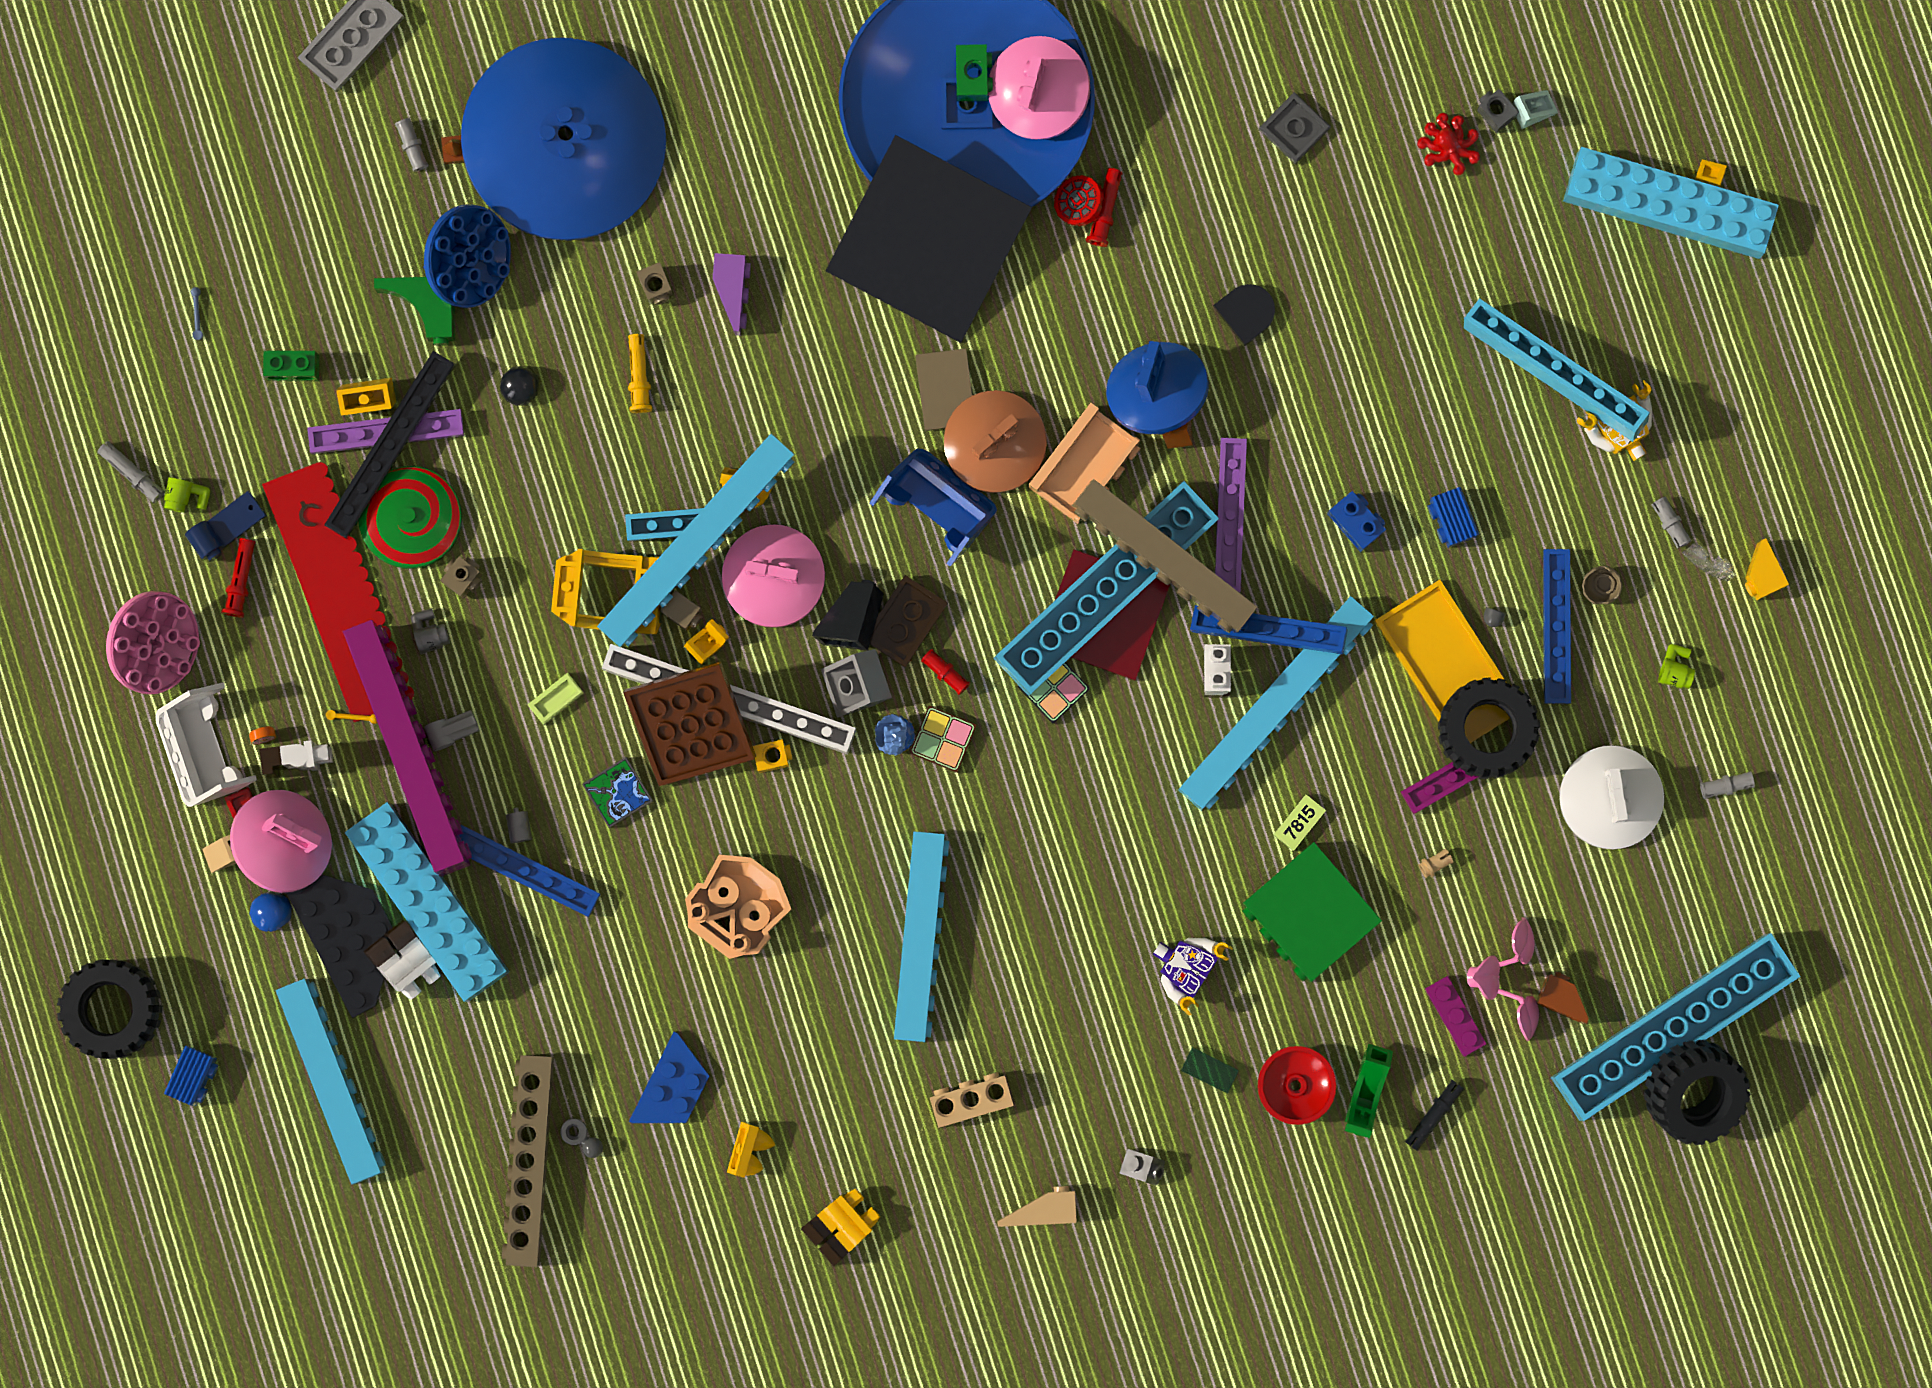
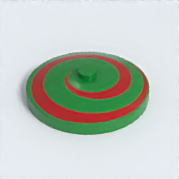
M404 466L390 470L358 522L364 542L380 560L397 568L419 569L438 562L453 548L461 531L462 509L455 491L440 475L426 468Z

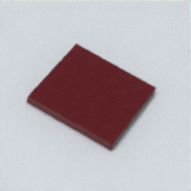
M1073 549L1055 600L1100 558ZM1154 579L1070 658L1135 681L1170 584L1166 585L1162 581Z

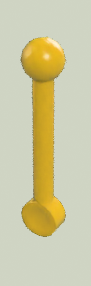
M334 710L326 712L328 720L341 718L370 721L372 724H377L374 714L365 716L336 713Z

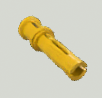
M639 334L628 335L631 383H629L628 391L631 392L632 406L629 407L631 413H647L652 411V406L649 403L651 384L647 382L645 337L643 334H640V336Z

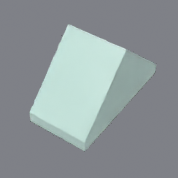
M1548 90L1518 96L1513 102V106L1519 112L1516 118L1521 129L1558 113Z

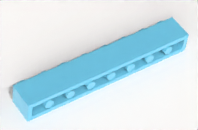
M1480 298L1464 318L1465 330L1584 410L1595 415L1596 418L1633 442L1648 423L1650 412Z
M913 832L894 1031L895 1040L925 1042L926 1037H931L932 1022H928L927 1019L928 1011L934 1010L935 996H930L931 985L936 986L937 970H932L933 959L938 960L940 944H935L936 933L941 934L942 918H937L938 907L943 908L945 892H940V882H946L947 867L942 866L943 856H948L949 841L945 840V834Z
M304 978L275 990L351 1185L384 1173L382 1167L386 1166L383 1155L380 1151L376 1152L373 1142L376 1141L374 1132L371 1127L367 1128L363 1118L367 1117L362 1103L357 1104L354 1094L357 1093L356 1086L352 1078H347L344 1071L348 1067L343 1055H338L335 1045H338V1041L334 1031H329L325 1021L329 1020L323 1006L319 1007L316 999L319 996V992L315 983H310L309 979Z

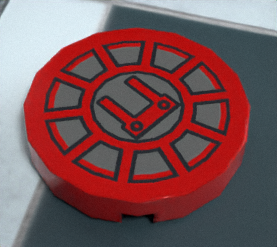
M1083 175L1073 176L1064 181L1058 188L1055 195L1054 208L1057 215L1066 224L1086 226L1093 222L1101 213L1104 193L1101 186L1092 178Z

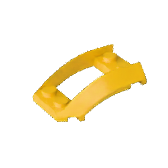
M577 549L572 554L556 560L551 612L570 626L600 630L597 626L605 617L579 614L584 565L636 571V584L658 558ZM660 605L653 612L656 617L647 627L641 625L636 630V633L657 634L661 625L659 623Z

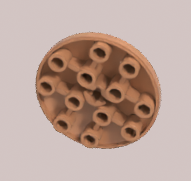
M1006 391L981 392L963 401L950 416L944 434L945 455L952 471L972 488L987 493L1012 491L1027 483L1039 470L1046 452L1045 427L1034 407L1018 395Z

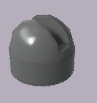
M1486 607L1483 616L1484 621L1490 627H1497L1503 622L1506 613Z

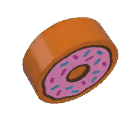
M268 726L251 731L249 734L251 744H264L276 739L275 729Z

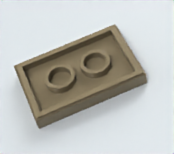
M966 349L915 355L925 432L946 429L948 420L954 410L963 401L972 396Z

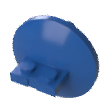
M464 204L444 213L431 229L424 251L423 268L434 293L442 301L462 308L479 306L494 297L510 271L511 248L508 231L494 212L482 206Z
M1150 341L1149 344L1129 352L1113 368L1107 382V401L1114 417L1126 428L1143 434H1165L1185 425L1199 413L1208 395L1209 380L1203 362L1192 350L1176 343Z

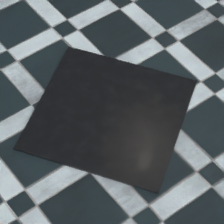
M895 135L826 272L961 343L1032 207Z

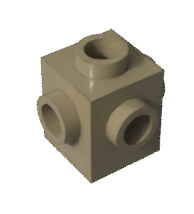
M459 556L456 560L452 559L444 569L446 574L440 581L464 599L470 591L473 593L482 582L480 579L482 574L478 571L480 566L469 557L464 560ZM466 573L465 577L460 579L461 574Z

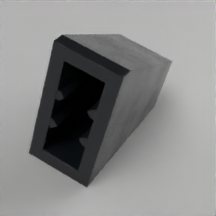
M851 581L815 628L812 636L824 646L868 651L884 593L873 581Z

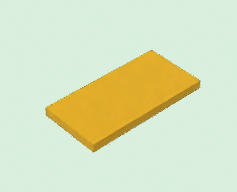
M1441 580L1436 581L1374 621L1438 722L1441 718V711L1448 699L1461 686L1463 687L1468 682L1478 681L1482 678L1491 677V680L1504 679ZM1490 704L1478 706L1466 718L1465 735L1468 741L1472 743L1510 719V717L1498 706Z

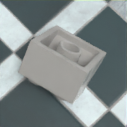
M876 649L852 654L821 669L837 718L875 706L892 698Z

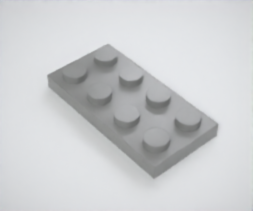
M349 0L297 58L337 93L404 19V16L386 0Z

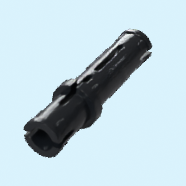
M1451 1079L1438 1098H1434L1433 1102L1435 1103L1404 1142L1418 1152L1447 1112H1451L1452 1108L1450 1107L1465 1089Z

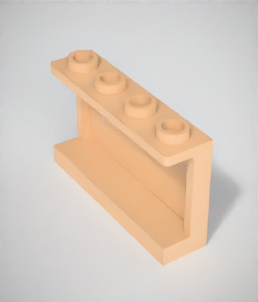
M1090 403L1029 483V488L1075 523L1079 524L1083 519L1074 513L1076 508L1072 504L1092 479H1095L1106 489L1110 490L1107 485L1112 479L1115 481L1119 479L1125 470L1122 465L1128 458L1132 461L1141 448L1138 447L1140 439L1131 436L1100 413L1098 407Z

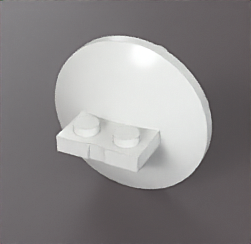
M1602 746L1584 753L1570 765L1561 783L1559 800L1561 812L1567 825L1581 840L1602 849H1622L1640 842L1655 828L1663 811L1664 790L1656 769L1641 754L1621 746Z

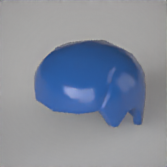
M270 891L254 899L251 903L249 915L253 925L259 930L273 932L290 921L292 906L289 899L282 893Z

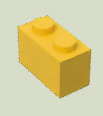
M392 378L343 384L336 390L341 416L391 409L396 404Z

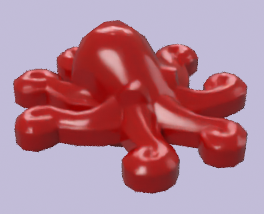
M1443 112L1436 117V123L1442 130L1436 129V125L1432 122L1425 125V133L1428 136L1435 137L1434 141H1431L1426 136L1421 137L1417 142V146L1420 149L1428 148L1434 152H1440L1439 154H1427L1424 158L1426 166L1431 167L1435 162L1440 163L1450 160L1455 165L1453 173L1456 176H1461L1464 174L1466 167L1460 158H1468L1471 164H1477L1480 160V154L1477 151L1467 150L1477 141L1479 133L1477 130L1471 129L1467 134L1468 139L1464 140L1462 129L1464 118L1461 115L1454 116L1451 121L1454 128L1453 132L1447 123L1448 115Z

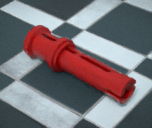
M1107 168L1102 188L1104 201L1102 200L1101 207L1103 208L1099 216L1093 221L1090 235L1085 240L1091 245L1099 247L1108 246L1107 237L1109 229L1114 224L1112 218L1113 208L1123 172L1118 169Z
M239 538L240 542L231 585H228L225 590L227 598L225 608L221 609V614L244 618V613L242 612L245 597L249 595L246 585L256 542L250 539Z

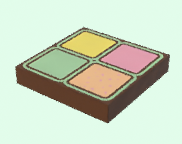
M928 706L909 754L958 773L977 725Z

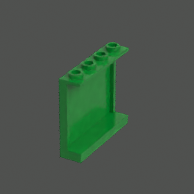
M1314 842L1242 903L1245 907L1242 910L1244 915L1251 922L1254 920L1258 922L1262 927L1259 930L1262 936L1268 942L1273 940L1279 947L1276 951L1285 962L1290 960L1296 967L1293 969L1294 973L1301 981L1304 982L1307 979L1309 983L1382 922Z

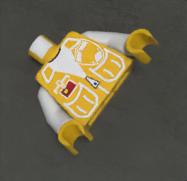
M1643 380L1644 388L1642 390H1639L1636 384L1632 385L1633 391L1638 395L1637 398L1635 395L1629 397V399L1650 412L1648 423L1633 442L1596 418L1595 415L1586 411L1585 413L1588 415L1587 421L1584 422L1583 419L1578 417L1577 423L1585 427L1584 430L1593 445L1614 454L1627 449L1633 461L1647 454L1640 443V440L1649 434V430L1652 427V406L1649 396L1651 387L1645 380Z

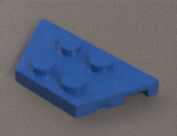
M673 1032L629 1122H688L710 1075L677 1032Z

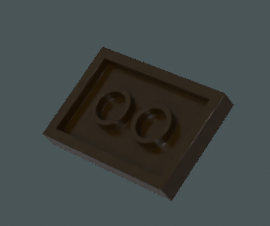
M905 575L879 613L870 645L906 668L948 603Z

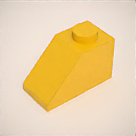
M1766 538L1757 543L1745 577L1747 580L1745 583L1746 589L1751 597L1755 596L1756 600L1789 585Z

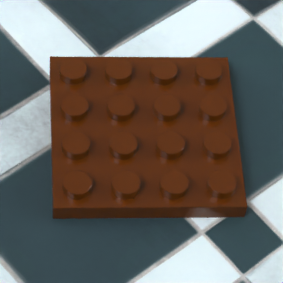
M721 662L631 687L623 692L658 786L751 761L756 757Z

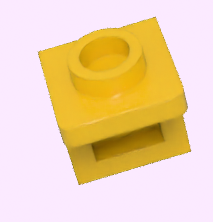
M711 619L701 631L686 642L684 647L702 665L725 645L729 636L720 624Z

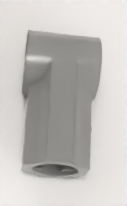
M471 710L447 720L441 719L432 722L424 727L433 751L447 748L453 745L454 741L480 731Z

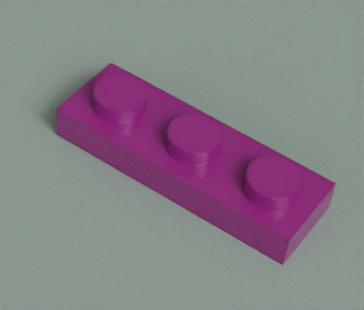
M1453 762L1400 793L1414 815L1479 776L1473 775L1471 777L1465 774L1464 770L1454 767L1452 765Z
M1448 976L1424 989L1463 1057L1486 1045L1484 1038Z

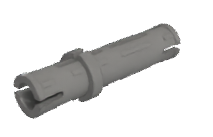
M109 441L100 446L97 453L132 483L131 486L135 490L139 489L153 503H156L157 500L159 501L163 497L165 491L149 478L150 475L146 471L142 472Z

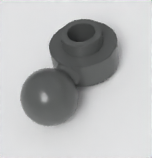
M571 1118L564 1122L561 1127V1137L567 1144H581L583 1153L589 1158H596L601 1155L603 1151L602 1142L595 1137L589 1138L586 1136L587 1127L582 1120ZM573 1126L579 1129V1134L576 1136L571 1135L569 1129Z

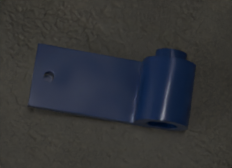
M247 491L210 520L199 522L185 533V537L202 561L208 559L211 562L222 554L221 550L267 515L251 492Z

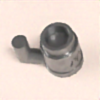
M432 608L414 613L411 616L414 637L421 655L443 648V645L450 644L444 624L423 627V621L435 618Z

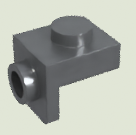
M1127 1149L1120 1174L1157 1186L1164 1174L1165 1161Z

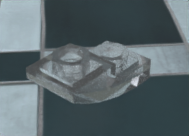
M1693 543L1682 552L1695 566L1715 578L1728 582L1736 576L1733 573L1734 567L1726 558L1721 559L1718 556L1710 562L1708 560L1709 554L1701 545L1696 546Z

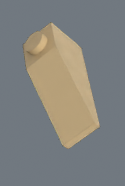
M1069 1186L1054 1187V1192H1047L998 1220V1227L1076 1223L1075 1191H1069Z

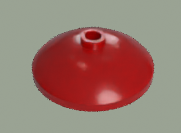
M1302 1046L1286 1047L1272 1054L1263 1064L1258 1076V1094L1264 1108L1277 1120L1292 1125L1307 1124L1319 1119L1330 1108L1336 1093V1078L1329 1062L1317 1051ZM1294 1080L1300 1083V1088L1297 1091L1291 1088V1083Z

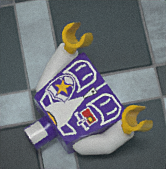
M1187 938L1183 942L1179 941L1174 950L1162 942L1155 949L1152 955L1165 962L1160 973L1162 974L1161 983L1166 994L1187 1015H1192L1187 1010L1191 1004L1199 1007V1004L1193 998L1218 958L1225 961L1229 960V958L1223 956V951L1227 948L1233 950V947L1223 942L1218 943L1207 938Z

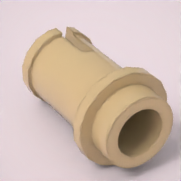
M1443 849L1427 860L1425 858L1422 859V863L1418 864L1420 871L1426 878L1435 876V872L1453 863L1451 855H1447L1449 853L1447 849Z

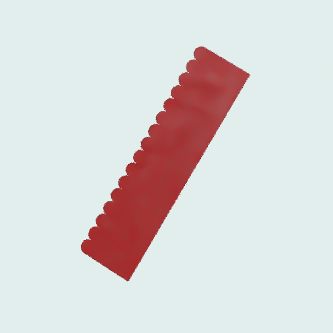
M318 462L263 483L262 486L349 712L354 715L371 716L374 712L343 631L370 620L382 626L386 618L384 613L376 611L380 606L378 598L371 596L374 592L373 584L365 581L368 578L367 569L359 566L363 559L359 552L354 551L357 546L356 540L350 536L346 539L324 525L339 502V496L335 492H330L334 486L332 479L324 477L328 473V467L326 464ZM382 626V628H385L390 639L391 630L387 626ZM393 641L387 643L388 649L390 648L391 652L396 653V644ZM396 656L399 666L395 667L396 671L401 676L403 675L407 684L409 680L407 673L399 671L403 666V661L400 657ZM408 686V690L404 692L406 697L408 696L411 700L414 697V690Z

